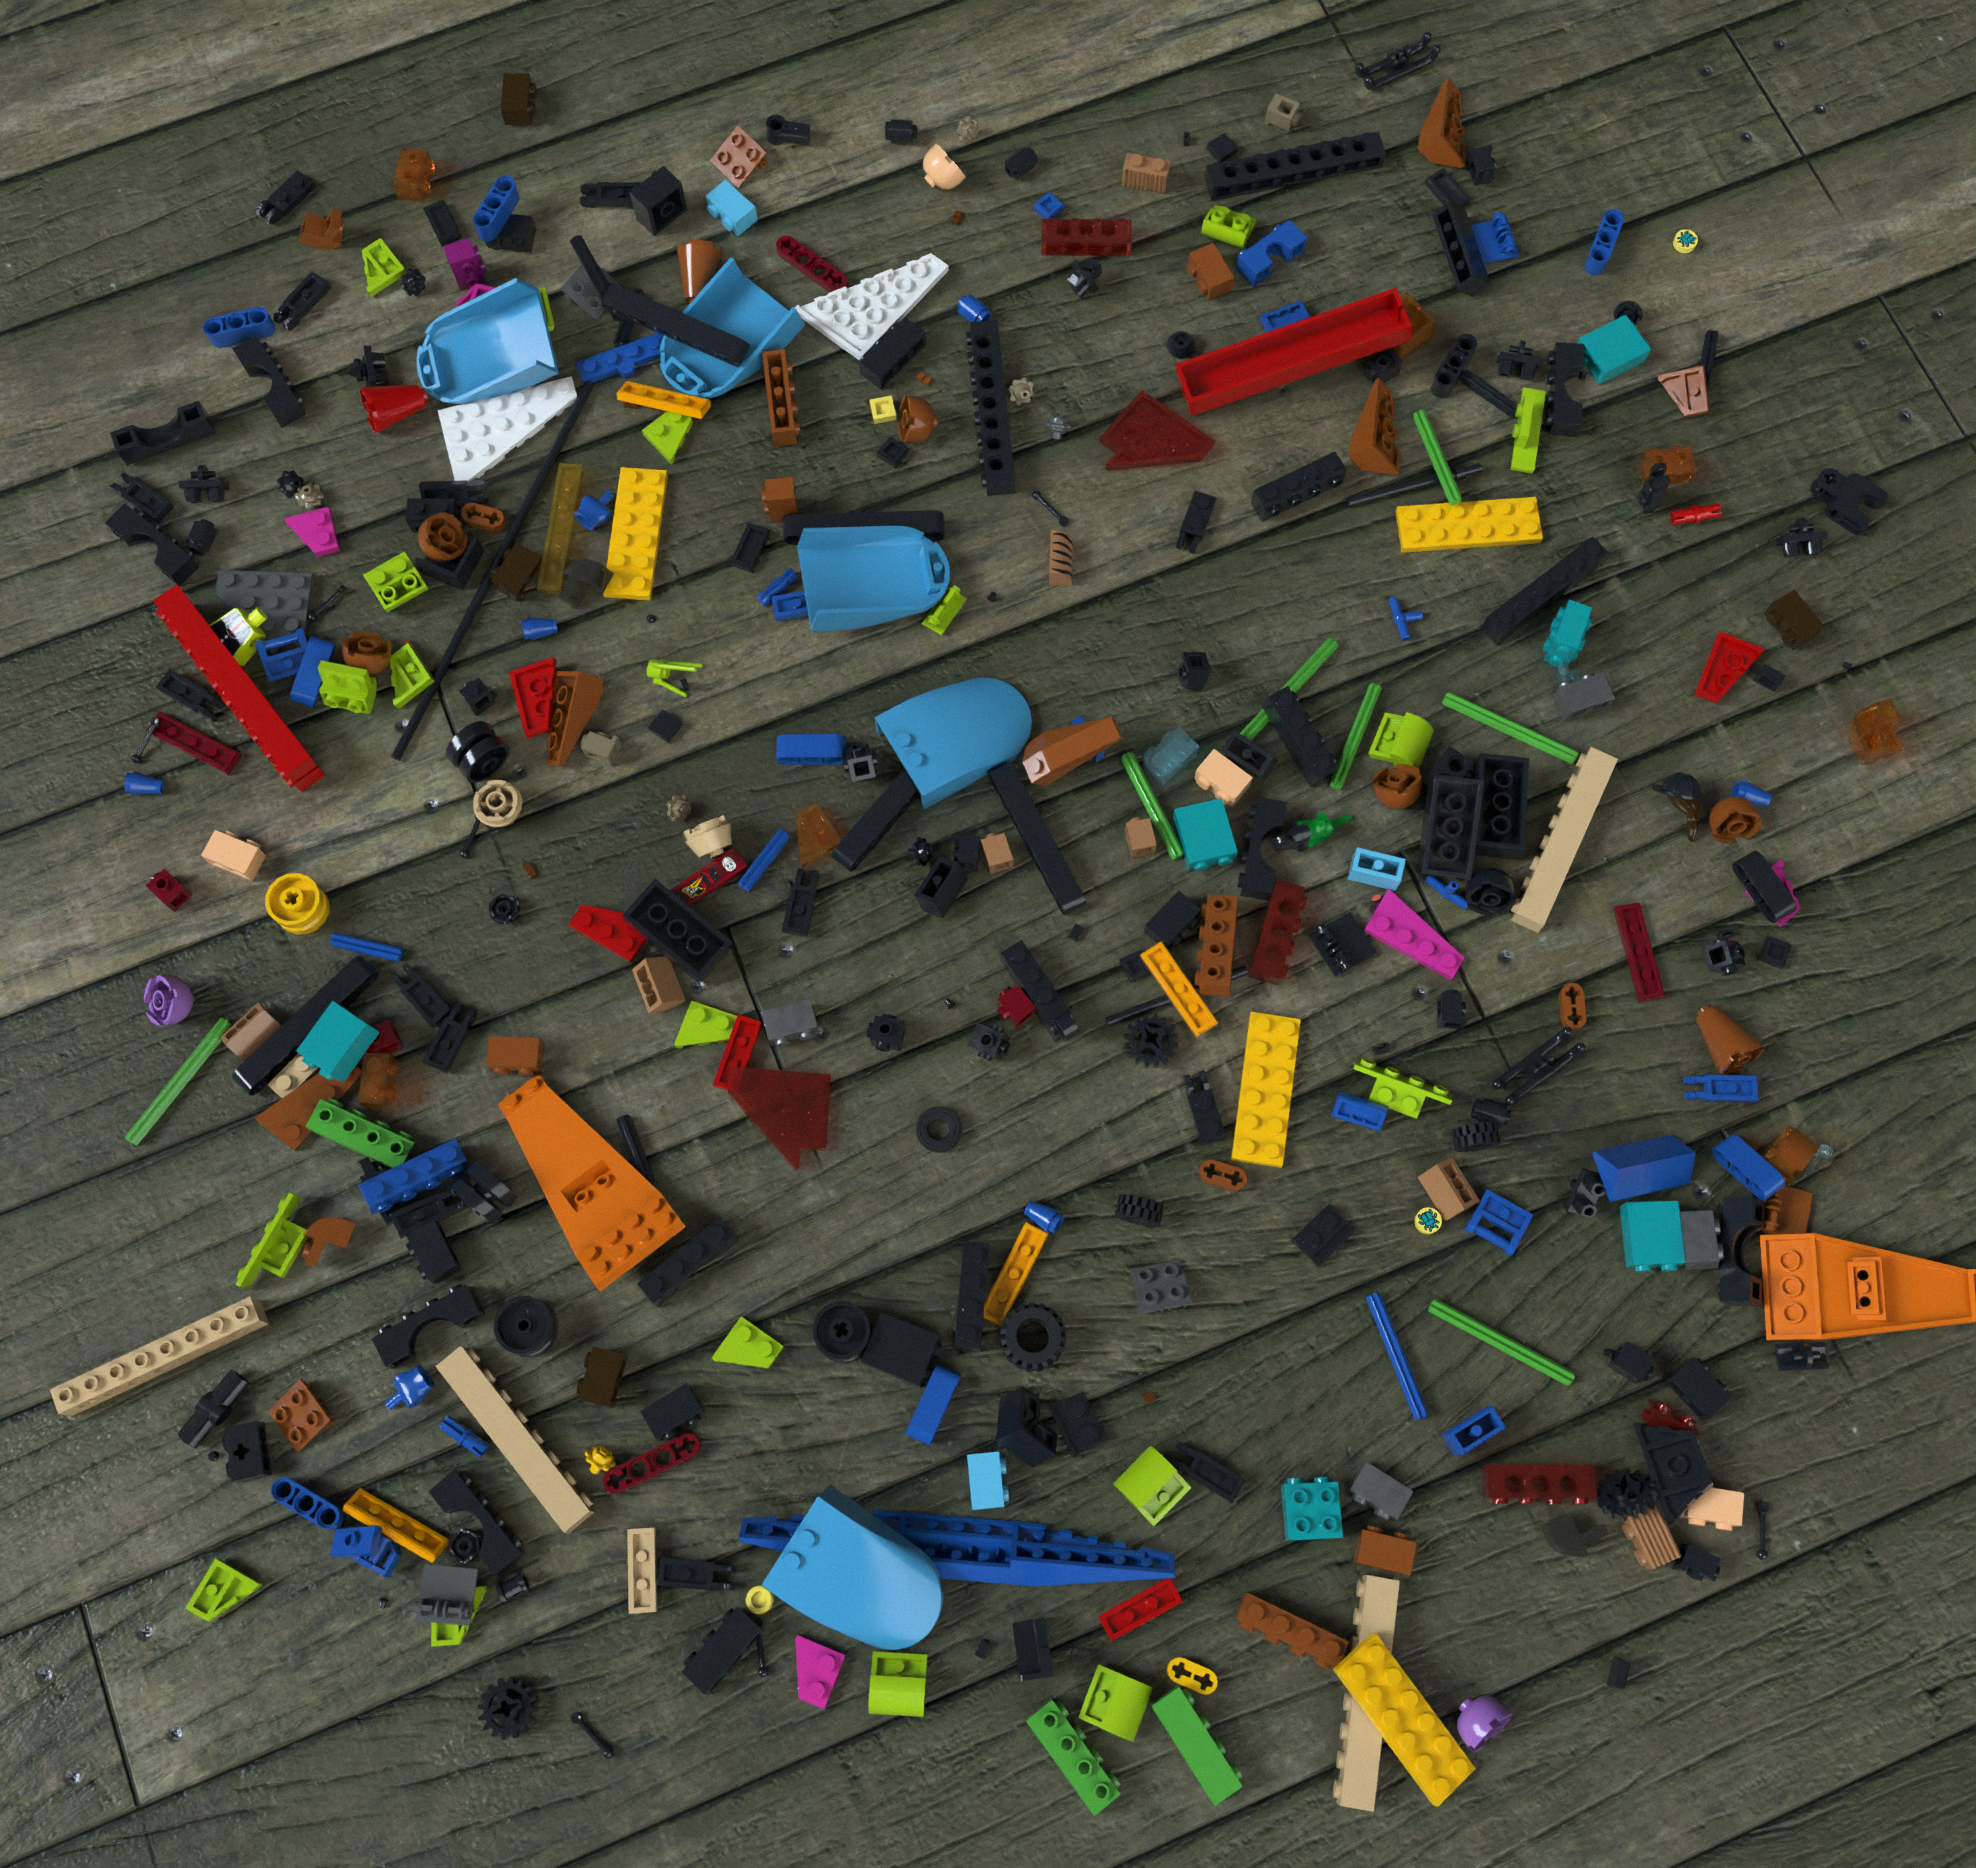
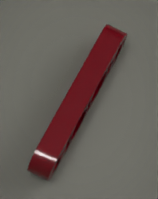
M782 236L777 240L776 248L780 258L830 293L845 286L848 288L847 278L843 273L793 237ZM790 245L791 250L788 248L783 250V246L788 247ZM801 256L809 258L807 263H799L797 260ZM819 268H823L827 271L822 276H818L814 273L815 270Z
M690 1433L674 1438L606 1472L602 1481L603 1487L612 1494L622 1493L694 1458L701 1451V1441L697 1436ZM684 1440L695 1441L696 1445L692 1447L693 1452L689 1453V1451L683 1450L679 1452L682 1458L677 1460V1453L672 1448V1445L676 1444V1448L679 1449L685 1445ZM668 1450L672 1455L670 1463L664 1466L660 1465L657 1460L659 1452ZM637 1462H644L647 1465L646 1474L640 1478L636 1477L633 1474L634 1465ZM627 1468V1473L633 1482L629 1483L628 1479H624L619 1482L620 1487L618 1489L615 1486H609V1482L612 1481L611 1476L613 1474L616 1477L624 1476L626 1473L623 1469Z

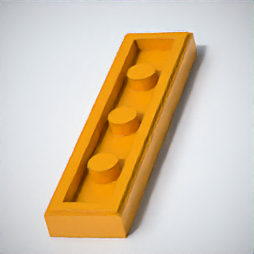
M626 381L617 392V400L699 419H702L711 407L709 399Z
M1162 941L1140 955L1196 1038L1218 1024Z
M1025 1222L985 1301L984 1319L1002 1327L1004 1319L1007 1318L1049 1235L1048 1233Z
M361 1488L343 1507V1512L367 1526L381 1527V1534L433 1564L449 1546L448 1538Z

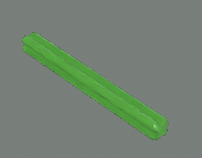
M1424 410L1416 411L1413 414L1414 421L1448 502L1451 506L1460 504L1462 496L1428 416Z
M1371 683L1363 699L1338 761V769L1334 772L1329 784L1335 790L1342 789L1382 690V687L1378 684Z
M1133 752L1125 753L1122 755L1121 761L1171 859L1175 860L1182 857L1184 851Z

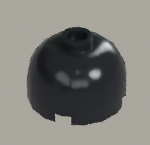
M1495 868L1479 870L1467 882V905L1474 912L1484 915H1491L1490 911L1498 910L1499 914L1505 913L1512 909L1516 903L1515 883L1509 874L1503 870Z

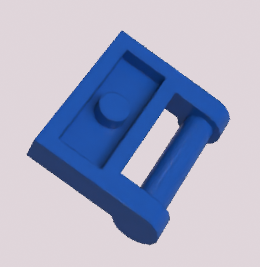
M303 628L296 629L294 633L264 642L263 640L255 641L269 683L297 675L308 644ZM300 642V648L268 657L267 650Z
M1486 1189L1464 1230L1470 1234L1474 1232L1504 1249V1253L1512 1256L1533 1214ZM1483 1218L1512 1234L1510 1241L1478 1224L1480 1219Z

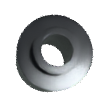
M891 119V122L886 121L885 139L891 140V143H913V139H917V125H913V120Z
M1030 147L1021 148L1005 160L1004 168L1007 175L1011 178L1019 179L1035 167V164L1038 162L1037 155Z
M205 519L194 521L186 539V548L193 554L204 556L206 552H209L217 534V530L214 528L215 525Z
M1476 1098L1472 1106L1471 1118L1476 1119L1478 1123L1496 1122L1498 1128L1501 1129L1503 1124H1508L1511 1110H1507L1508 1106L1505 1103L1487 1098H1482V1100Z

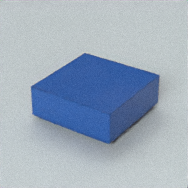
M1048 192L1033 205V210L1050 223L1065 210V205L1051 192Z

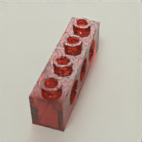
M1042 219L1041 256L1131 255V219Z
M1276 879L1249 978L1278 985L1280 978L1285 979L1289 967L1288 964H1285L1286 956L1292 955L1295 942L1291 941L1293 932L1298 933L1301 919L1297 918L1299 910L1304 911L1307 896L1303 895L1305 887ZM1286 906L1290 908L1292 913L1283 914L1279 908ZM1281 929L1284 931L1285 936L1278 937L1274 934L1273 930ZM1270 951L1276 952L1279 959L1271 960L1267 953Z
M1595 1465L1481 1466L1483 1499H1491L1492 1504H1508V1499H1518L1519 1504H1535V1499H1545V1504H1562V1499H1572V1504H1589V1499L1597 1498ZM1509 1477L1517 1481L1518 1488L1515 1492H1511L1507 1488L1506 1483ZM1536 1477L1541 1478L1544 1482L1542 1492H1538L1534 1488L1533 1482ZM1563 1477L1567 1478L1571 1483L1569 1492H1565L1561 1488L1560 1482Z

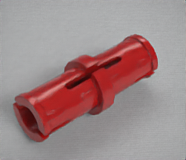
M1719 503L1700 507L1699 505H1692L1688 509L1672 510L1670 516H1674V518H1670V521L1674 526L1688 522L1696 524L1700 523L1701 520L1720 518L1722 512H1717V510H1721V506Z

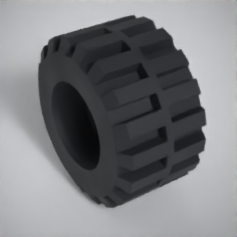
M1035 1302L1029 1303V1305H1019L1003 1321L1000 1332L1002 1351L1010 1363H1013L1020 1370H1026V1372H1040L1045 1368L1052 1367L1061 1357L1066 1344V1329L1060 1315L1058 1316L1055 1310L1049 1309L1045 1304L1041 1303L1040 1305H1036ZM1027 1323H1039L1048 1332V1344L1040 1352H1027L1018 1343V1332Z

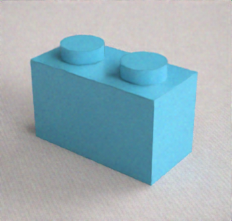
M726 180L706 195L707 210L710 215L720 219L724 227L728 231L732 230L737 236H740L758 221L756 207Z
M1357 847L1352 857L1347 880L1396 891L1402 879L1406 859Z
M999 1452L967 1455L972 1511L1004 1508V1502L1009 1501L1008 1485H1002L1001 1474H1007L1005 1457L1000 1458Z

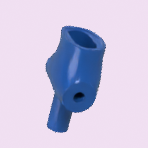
M607 491L599 499H596L587 494L582 499L578 510L574 512L575 519L588 530H593L596 526L605 523L612 515V511L606 505L614 498V495Z
M417 1365L408 1372L398 1374L393 1379L398 1392L386 1400L385 1405L390 1410L402 1401L405 1402L408 1408L419 1405L425 1395L434 1387V1382L426 1369Z

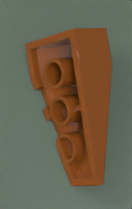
M1449 77L1444 80L1420 132L1418 150L1430 163L1462 168L1465 166L1467 149L1466 144H1462L1461 135L1465 134L1464 127L1459 119L1463 115L1461 93Z
M1380 378L1376 379L1351 438L1349 457L1362 471L1397 475L1399 474L1400 449L1395 448L1394 439L1398 437V433L1394 429L1391 419L1395 417L1392 391Z
M556 671L554 708L551 723L553 727L547 742L546 765L563 767L603 694L604 679L580 671Z
M1114 717L1046 731L1026 744L1023 764L1031 783L1048 786L1123 739Z

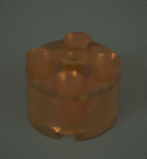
M1788 1125L1777 1137L1773 1146L1765 1153L1763 1158L1783 1176L1786 1185L1789 1187L1795 1181V1176L1802 1172L1814 1157L1820 1145L1795 1127L1792 1128Z

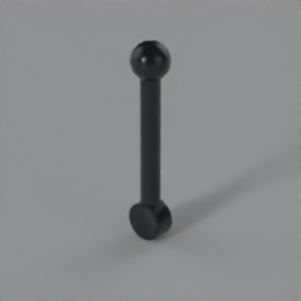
M1035 490L1032 493L1033 499L1039 500L1059 520L1060 526L1065 527L1068 525V518L1061 516L1043 499L1040 491Z
M341 585L314 613L308 615V620L315 622L317 616L346 590V587Z
M151 718V726L137 753L132 755V762L140 763L141 754L155 728L161 725L160 719Z
M476 815V822L464 849L460 851L462 858H468L469 848L481 823Z
M1760 1502L1757 1504V1510L1760 1512V1550L1757 1552V1557L1760 1560H1765L1768 1557V1553L1765 1550V1519L1769 1506L1765 1502Z
M754 1619L761 1627L763 1626L761 1619ZM760 1635L757 1639L760 1664L758 1675L761 1678H765L769 1671L765 1667L762 1635Z
M573 1713L571 1721L581 1726L600 1747L605 1758H611L614 1753L613 1749L607 1747L582 1720L583 1716L581 1713Z

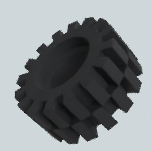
M1496 1122L1471 1123L1470 1125H1462L1451 1130L1455 1152L1485 1150L1486 1148H1493L1501 1144L1498 1124Z
M1121 1194L1118 1197L1114 1216L1128 1223L1158 1228L1161 1223L1164 1205L1160 1202H1155L1153 1199L1149 1200L1146 1197Z

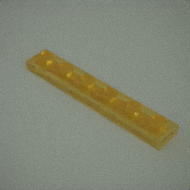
M559 463L537 586L539 593L562 595L575 523L574 512L577 511L584 471L582 465Z

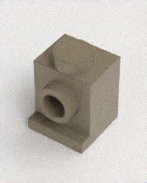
M1276 93L1267 108L1264 124L1269 125L1270 123L1287 131L1290 130L1291 126L1296 127L1301 117V114L1298 113L1300 103Z
M589 731L581 740V749L585 757L611 767L622 747L618 737L613 735L611 739L610 736L602 732L596 734Z

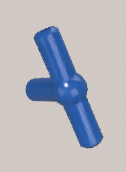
M1391 597L1388 602L1393 613V622L1397 625L1401 640H1409L1411 636L1406 622L1422 620L1423 613L1421 610L1402 613L1398 598Z
M1431 874L1425 879V883L1438 891L1443 898L1449 899L1463 910L1468 907L1467 900L1455 892L1459 887L1456 881H1451L1448 885H1445Z

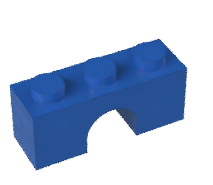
M1288 220L1283 225L1279 224L1272 233L1266 237L1262 236L1255 245L1240 252L1236 270L1255 287L1271 275L1273 261L1268 256L1278 255L1289 263L1305 251L1307 237L1291 220Z

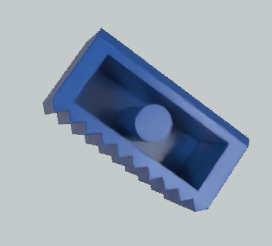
M1490 1405L1441 1434L1452 1454L1459 1457L1478 1447L1482 1442L1487 1441V1439L1500 1433V1431L1505 1430V1425L1495 1409Z

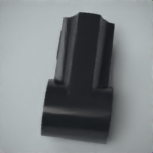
M771 115L767 119V140L771 144L781 145L784 142L809 144L811 125L785 121L780 115Z

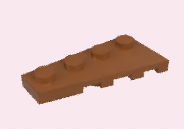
M355 1066L344 1083L336 1078L330 1081L318 1073L254 1119L296 1151L312 1133L305 1126L319 1100L327 1102L330 1098L339 1102L364 1072Z

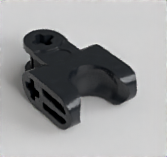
M1833 468L1824 469L1810 487L1812 495L1827 504L1824 509L1826 516L1855 535L1864 533L1869 523L1867 516L1860 512L1857 504H1864L1871 509H1877L1885 505L1888 500V493L1864 476L1852 473L1847 478Z

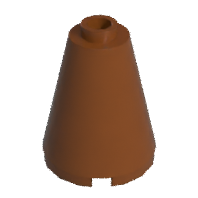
M692 239L688 240L686 245H682L683 241L680 242L677 247L684 299L689 304L715 276L723 256L722 248L720 246L719 250L714 248V243L709 241Z
M1706 1005L1697 1012V1025L1720 1075H1732L1742 1070L1744 1063L1748 1060L1751 1063L1754 1062L1765 1050L1760 1041L1718 1006L1711 1007Z

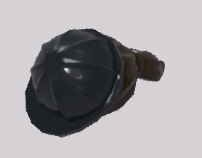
M1682 772L1674 773L1668 776L1662 785H1652V789L1666 794L1672 805L1686 815L1685 833L1689 841L1695 842L1694 837L1698 832L1697 815L1699 800L1702 797L1700 786L1692 775Z

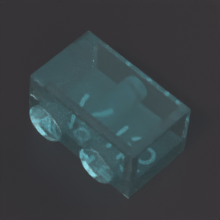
M1180 727L1173 732L1171 730L1162 737V742L1158 746H1151L1144 754L1143 767L1162 786L1198 755L1199 745Z

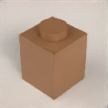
M1136 817L1127 822L1125 834L1131 858L1154 854L1157 844L1150 818Z
M991 833L981 840V849L989 873L993 874L1013 868V857L1005 833L999 835L998 833Z

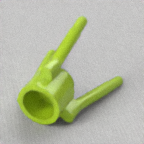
M652 658L647 666V676L654 678L653 684L661 685L683 697H687L686 692L663 681V679H668L671 670L695 672L697 668H702L703 664Z

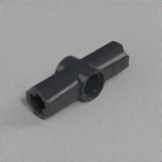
M230 1370L213 1391L206 1393L199 1400L195 1407L196 1412L177 1433L179 1438L197 1449L213 1428L221 1425L229 1417L233 1409L232 1405L250 1385L248 1380L236 1371Z

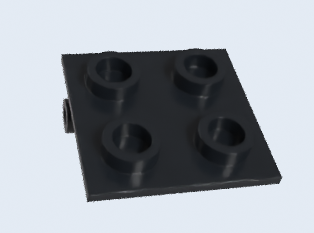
M1351 912L1328 925H1320L1317 931L1309 935V938L1334 977L1377 954V951Z

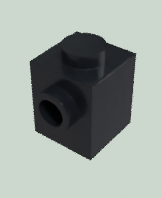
M1626 1341L1618 1346L1607 1367L1636 1384L1643 1380L1647 1381L1654 1371L1652 1364L1655 1358Z

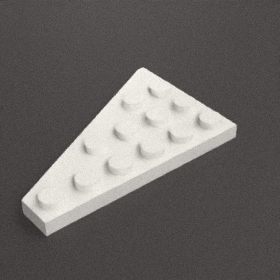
M930 253L919 260L907 262V265L894 271L889 269L881 272L872 278L861 280L858 285L850 288L845 286L828 293L826 296L815 298L814 302L801 307L797 305L795 308L804 321L860 361L866 352L869 353L875 347V344L881 337H885L890 332L895 323L900 322L949 271L946 263Z
M572 376L531 386L509 394L438 410L455 481L467 480L469 482L475 478L479 479L486 470L493 468L505 458L504 455L516 446L520 447L526 439L531 438L544 428V424L555 415L558 417L567 407H571L578 398Z

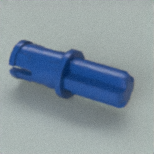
M451 1416L444 1418L440 1424V1429L455 1439L458 1446H464L479 1459L483 1457L490 1447L489 1443L472 1432L473 1429L471 1427L467 1429Z

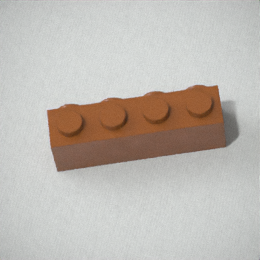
M785 349L764 351L762 356L774 447L797 444L796 435L801 434L799 421H794V415L798 414L796 400L792 401L791 395L795 394L794 380L789 381V375L793 374L791 360L787 361Z
M1208 894L1207 904L1202 903L1201 918H1205V926L1200 925L1199 940L1203 941V948H1198L1197 963H1201V970H1196L1195 985L1199 986L1200 995L1230 997L1238 896Z
M1249 1593L1243 1594L1234 1619L1240 1621L1239 1627L1251 1633H1254L1255 1629L1265 1633V1640L1278 1646L1280 1641L1290 1645V1652L1303 1658L1305 1654L1316 1658L1315 1664L1327 1670H1330L1331 1666L1336 1667L1342 1661L1349 1641Z

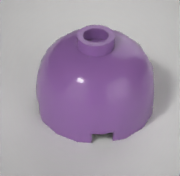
M158 975L157 978H151L147 983L144 993V1003H149L150 1011H146V1014L150 1021L156 1025L175 1024L185 1019L189 1015L194 1003V996L186 981L172 975Z
M1480 1696L1475 1700L1469 1697L1459 1707L1462 1713L1457 1719V1729L1461 1739L1475 1753L1486 1745L1484 1741L1491 1737L1494 1738L1504 1728L1513 1714L1502 1702L1494 1697Z

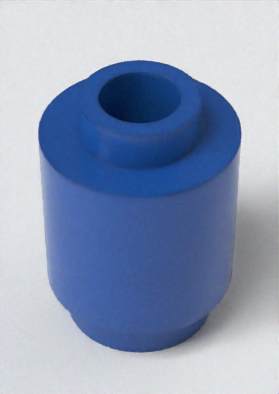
M973 295L963 296L958 302V314L967 321L990 320L992 313L989 311V308Z

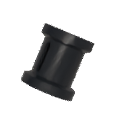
M522 1570L517 1572V1575L503 1583L499 1581L495 1584L497 1593L504 1605L510 1604L511 1599L523 1593L528 1594L531 1592L529 1582Z

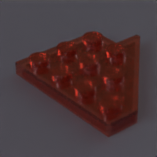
M1142 390L1102 434L1099 443L1115 453L1106 463L1105 467L1106 470L1111 471L1201 462L1214 447L1215 440Z
M729 1067L727 1094L794 1170H799L801 1149L826 1150L831 1074Z

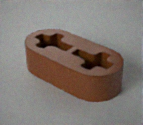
M468 503L461 510L464 522L470 527L492 533L501 532L506 527V519L498 509L477 503ZM475 511L478 516L473 515L472 518H470L469 514H473ZM498 517L499 522L495 521L494 524H491L490 520H495Z
M1568 983L1559 992L1560 1017L1562 1026L1570 1027L1572 1032L1580 1030L1586 1023L1585 996L1580 985ZM1569 990H1572V994H1577L1573 999V1004H1571L1570 996H1566ZM1572 1010H1574V1017L1580 1020L1575 1025H1573V1021L1568 1020L1572 1015Z
M1209 1159L1204 1161L1198 1172L1202 1182L1231 1192L1242 1190L1247 1182V1175L1243 1169ZM1213 1166L1214 1172L1221 1174V1176L1213 1175L1211 1178H1208L1207 1172L1203 1171V1169ZM1236 1173L1239 1175L1238 1179L1242 1180V1183L1238 1182L1236 1186L1231 1185L1232 1180L1224 1178V1175L1232 1177Z

